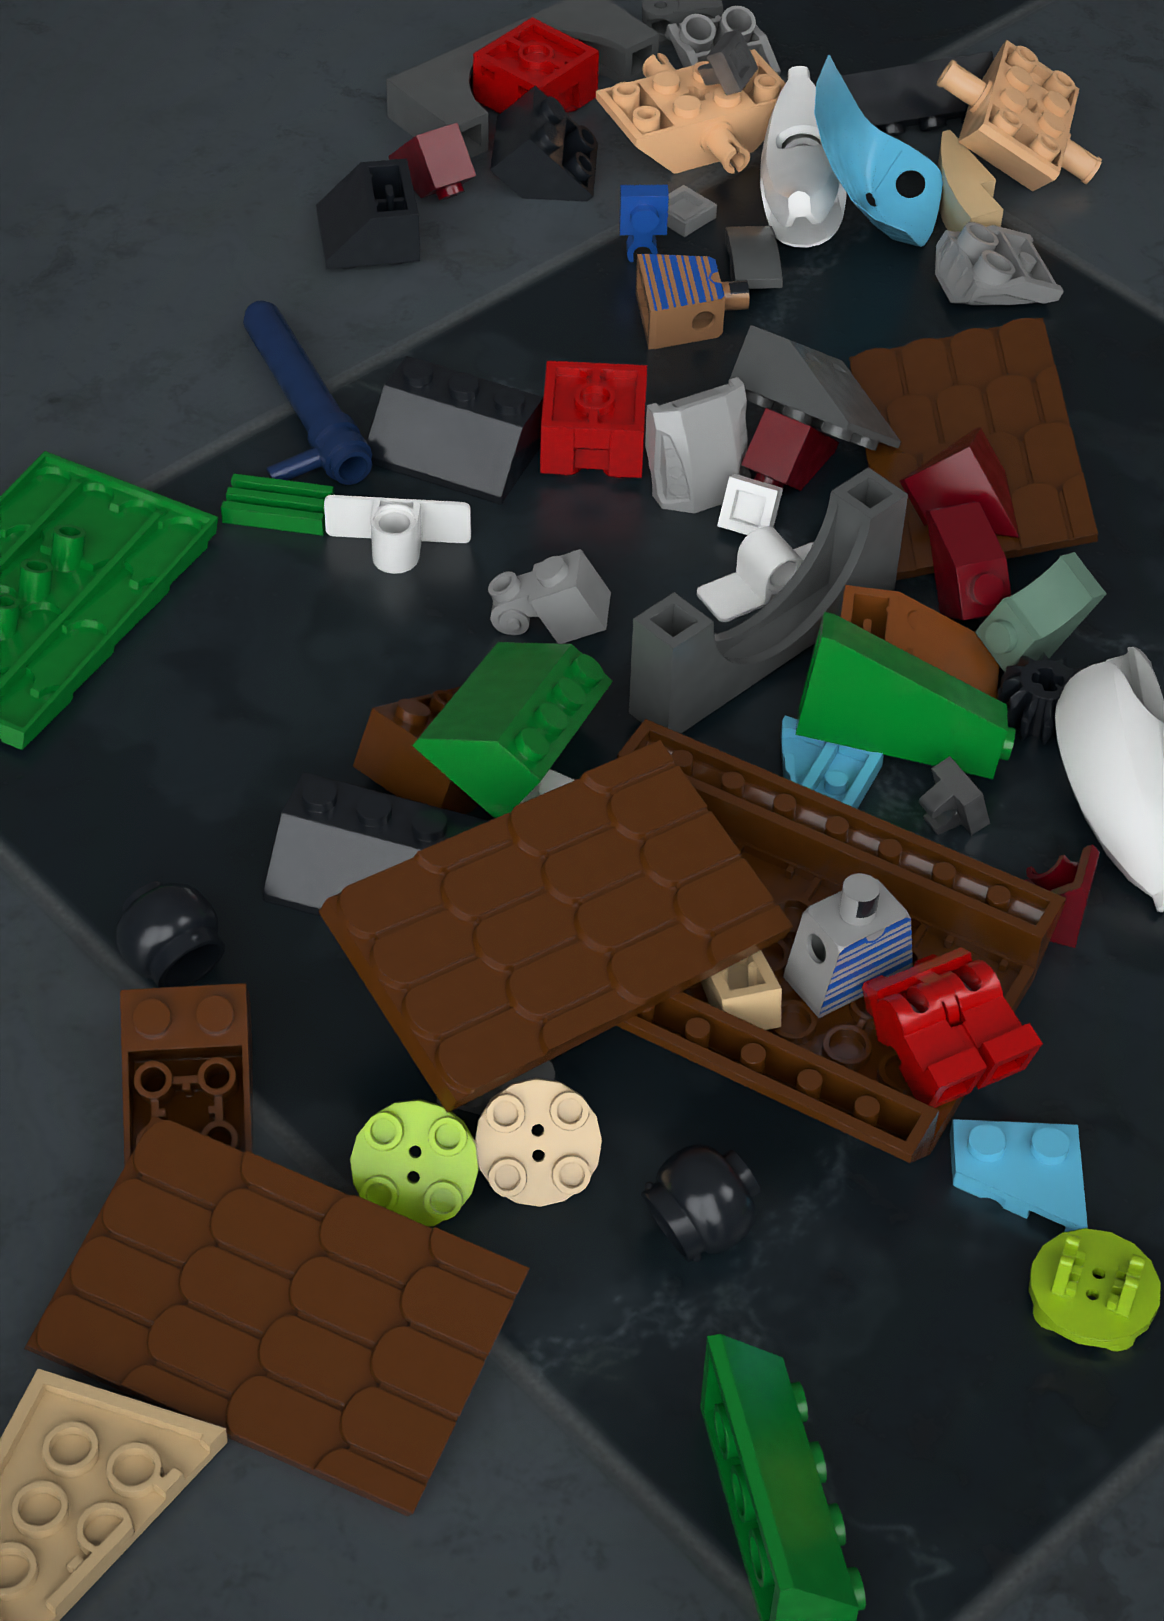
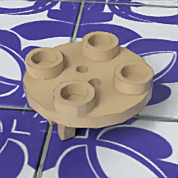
M533 1078L512 1083L490 1099L478 1119L475 1142L480 1171L488 1180L494 1192L507 1197L515 1203L542 1207L563 1202L587 1187L593 1172L598 1166L602 1138L597 1116L581 1094L562 1082ZM535 1124H540L544 1128L540 1135H535L531 1131ZM539 1149L544 1152L543 1159L535 1160L532 1157L535 1150Z

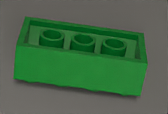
M498 642L412 746L491 816L497 818L511 812L541 782L613 680L604 673L602 667L594 658L582 654L572 644Z
M723 1334L707 1336L700 1408L759 1620L856 1621L858 1611L865 1610L866 1607L864 1586L857 1567L847 1568L840 1547L846 1543L844 1521L838 1504H827L821 1484L826 1483L827 1480L825 1459L819 1442H808L803 1423L808 1421V1408L801 1383L799 1381L790 1382L783 1357Z

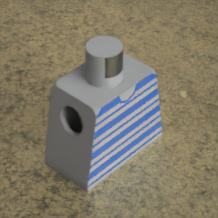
M862 873L850 875L844 880L842 891L809 906L804 911L783 978L815 1015L821 1018L863 997L862 986L864 982L880 975L889 977L913 967L911 917L907 910L878 879Z

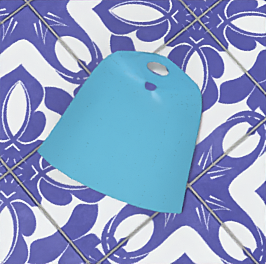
M828 55L816 83L814 115L822 146L832 170L852 202L874 226L895 241L922 247L928 242L936 223L943 185L941 171L928 157L906 143L882 132L870 123L858 107L831 56ZM913 170L919 172L925 179L923 192L914 198L901 196L896 189L897 178L906 171ZM867 193H871L875 199V207L868 203L866 199Z

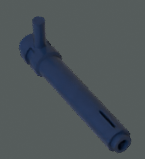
M263 300L253 302L245 311L244 327L307 430V439L311 447L307 451L267 467L269 477L291 480L322 466L330 478L337 480L341 484L351 485L362 481L367 477L372 468V452L367 441L360 434L354 420L348 414L341 411L278 307L273 303Z

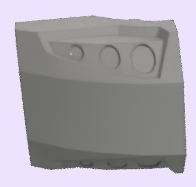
M731 6L723 12L721 17L717 15L712 19L702 14H691L682 23H679V26L676 23L668 24L665 37L672 41L684 68L695 65L700 61H708L707 55L723 34L740 29L749 49H755L778 75L781 73L767 35L756 25V19L748 8Z
M968 222L962 231L945 230L936 245L935 275L950 303L969 305L1045 304L1058 301L1064 292L1062 287L1056 284L1038 254L1030 234L996 225L985 227L975 222Z
M739 377L729 379V384L658 406L657 403L647 405L645 448L651 471L652 496L662 509L697 513L723 504L729 476L737 474L751 478L749 469L741 465L748 450V438L745 420L747 397L744 383Z

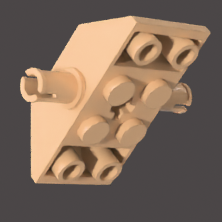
M1006 40L982 80L957 64L955 60H951L941 73L936 85L968 105L958 142L1032 192L1055 181L1061 172V167L1079 178L1084 184H1087L1098 171L1102 159L1070 139L1071 134L1069 132L1079 88L1075 86V83L1067 74L1058 70L1052 71L1039 62L1037 56L1030 49L1024 46H1015Z
M755 49L750 50L758 66V70L741 92L730 95L725 94L721 84L705 85L698 67L709 64V61H700L695 65L676 70L664 54L657 53L659 61L653 54L643 64L642 71L646 78L631 82H620L612 87L597 90L596 100L635 147L672 173L676 174L721 162L723 168L728 173L734 174L735 168L740 172L748 165L750 153H753L764 141L775 103L786 83Z

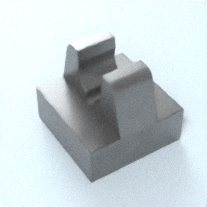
M740 29L724 33L707 55L709 64L698 67L705 85L721 84L726 95L741 92L758 70V66Z
M950 756L931 768L935 785L921 796L919 803L927 812L923 816L924 820L937 835L962 824L972 836L990 824L983 793Z

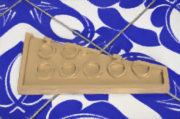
M37 1369L0 1438V1621H60L228 1443L226 1428Z

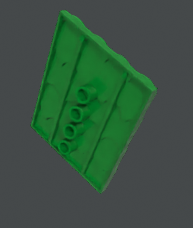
M44 451L0 496L1 742L23 750L73 700V693L114 653L115 645L169 593L170 585L208 548L209 540L217 531L218 516Z

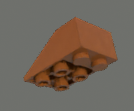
M845 585L841 618L991 697L997 698L999 664L974 631L899 591Z

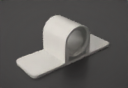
M328 495L324 500L327 534L336 537L371 538L373 563L383 572L397 574L414 568L419 560L422 541L467 543L471 539V508L465 502Z
M759 527L747 535L740 544L736 572L698 587L697 596L721 622H728L763 608L792 578L806 558L814 542L792 549L773 527Z

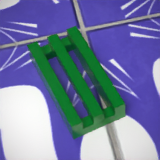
M233 474L231 479L232 487H228L226 492L227 501H223L221 505L222 523L319 536L324 535L326 529L324 500L326 496L334 495V486Z

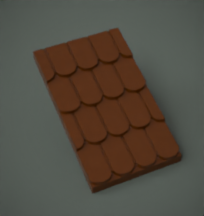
M1020 318L1012 320L1003 326L989 329L971 328L963 330L954 336L940 339L922 338L912 341L905 346L891 349L873 348L863 351L856 356L849 357L852 375L901 441L899 448L879 442L876 451L865 447L870 469L905 492L899 482L902 478L975 428L981 427L1006 472L1020 537L996 535L1006 559L1098 541V531L1043 318ZM909 498L907 499L896 580L934 573L928 525L924 526Z
M661 740L586 771L581 778L518 804L507 814L420 850L411 859L343 888L341 893L327 898L318 911L447 1113L782 940L793 928L792 923L780 906L775 905V899L747 860L740 856L741 852L712 811L707 810L706 803L679 765L676 766L674 764V758Z
M153 1115L24 1349L151 1405L226 1428L227 1438L405 1516H410L418 1505L427 1486L426 1484L437 1465L456 1425V1421L465 1406L485 1360L530 1268L437 1227L432 1229L359 1196L345 1194L247 1150L245 1152L240 1151L179 1123L163 1120Z

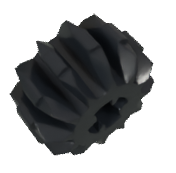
M1044 652L1036 661L1022 655L1018 664L1007 666L1005 673L1002 675L996 699L1007 704L1008 726L1019 729L1022 740L1030 736L1039 737L1044 746L1052 736L1057 738L1055 727L1057 702L1070 678L1083 669L1068 668L1066 657L1058 661L1049 660Z

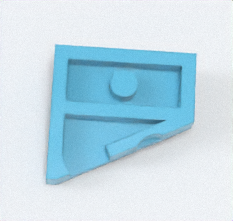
M785 715L782 720L780 734L783 777L858 809L882 768L883 753L870 752L795 735L797 719Z
M952 1120L950 1146L953 1186L979 1198L993 1199L1001 1204L1003 1209L1026 1219L1032 1211L1065 1226L1064 1232L1088 1228L1078 1125Z

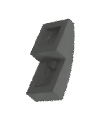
M772 226L726 227L725 246L730 256L731 280H747L749 289L782 288L783 277L780 255Z

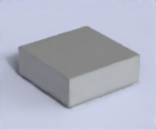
M682 185L669 193L667 227L683 237L688 236L716 218L717 204L687 186Z

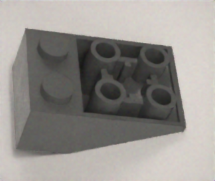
M750 325L730 379L739 377L744 383V387L747 390V401L770 410H775L809 426L812 425L825 433L874 451L877 450L879 442L899 448L900 439L842 360Z

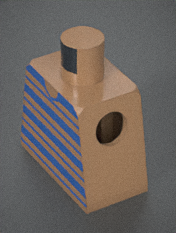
M637 254L636 297L648 350L718 338L723 333L725 311L749 309L750 297L747 280L721 282L716 260L710 256Z

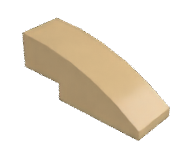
M951 130L942 131L937 167L941 171L943 181L939 211L945 227L949 231L956 232L962 231L968 222H975L985 227L991 225L1001 227L1004 209L993 198L996 179L968 148L958 142L959 138Z

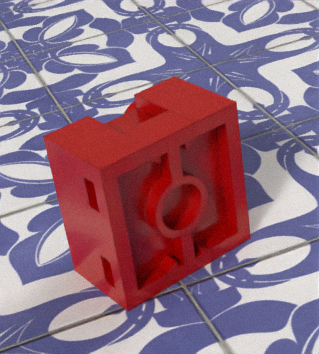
M531 17L473 53V96L477 102L501 114L536 86L547 97L551 96L559 101L565 112H573L596 98L599 50Z
M547 361L541 419L540 473L573 475L582 468L602 469L606 475L614 478H642L647 365Z

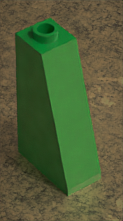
M823 613L798 707L795 735L870 752L883 753V755L936 766L950 756L964 773L990 779L994 778L999 759L1008 761L1015 739V728L1008 726L1007 704L836 614Z

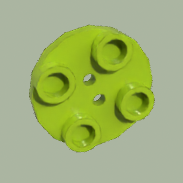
M422 1099L394 1102L373 1114L356 1136L350 1158L353 1185L359 1197L428 1227L448 1220L458 1213L472 1194L479 1171L477 1145L465 1122L453 1112L447 1113L442 1105ZM415 1145L420 1147L421 1155L413 1156L410 1148ZM409 1172H417L420 1177L419 1181L412 1182L409 1180Z
M1085 1228L1061 1233L1042 1246L1030 1269L1029 1294L1034 1304L1033 1316L1035 1321L1041 1327L1054 1331L1077 1344L1107 1348L1117 1352L1127 1350L1133 1346L1136 1337L1148 1330L1160 1306L1161 1282L1152 1261L1134 1243L1112 1232ZM1093 1275H1099L1102 1279H1097ZM1087 1296H1093L1096 1300H1091Z

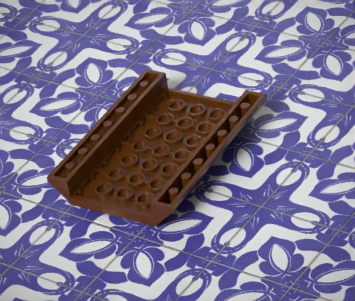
M645 719L617 754V758L661 740L674 758V764L676 766L679 765L706 803L707 810L712 811L741 852L740 856L747 860L775 899V905L780 906L792 923L793 928L782 940L761 950L782 988L781 1027L764 1030L710 1005L701 982L616 1026L908 1163L930 1155L965 1096L937 1108L916 1100L898 1068L901 1060L895 1049L891 1046L887 1047L878 1041L874 1019L867 1013L864 996L821 1018L815 1015L783 978L804 911L809 906L842 891L843 882L848 876L857 873L870 875L878 879L911 917L913 967L915 961L931 954L941 956L962 947L971 952L972 961L977 959L983 960L993 969L1000 981L1003 996L1015 1013L1034 980L1065 906L1066 898Z

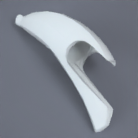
M794 66L788 70V81L781 90L769 119L761 155L760 188L769 226H772L775 237L783 244L807 248L826 242L839 230L844 216L847 192L833 172L823 149L814 115L816 86L810 80L809 69L805 66Z
M1128 647V653L1093 664L1079 671L1067 682L1056 705L1055 727L1057 744L1072 791L1084 818L1106 855L1128 881L1153 898L1157 912H1164V699L1151 661L1140 649Z

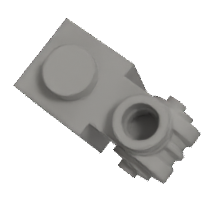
M581 549L561 556L549 557L540 563L534 564L533 571L516 576L511 571L503 572L496 576L489 584L488 592L493 599L490 620L492 625L504 634L521 635L525 633L529 628L530 617H539L558 644L606 630L611 592Z

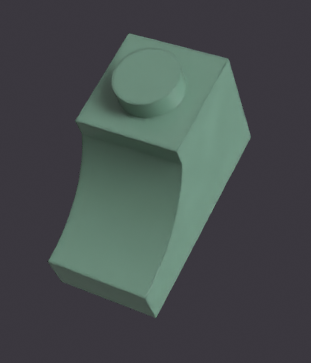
M1075 552L1062 555L1035 581L1014 595L1003 598L975 633L1004 672L1007 666L1018 664L1022 655L1036 661L1044 652L1049 659L1104 598L1106 592Z

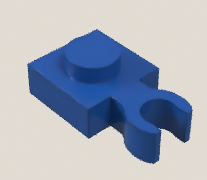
M620 185L619 231L620 235H629L626 247L627 258L630 262H634L633 253L639 247H647L650 249V254H658L655 235H667L668 185Z

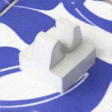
M737 474L729 476L717 526L745 535H749L759 527H774L783 488Z

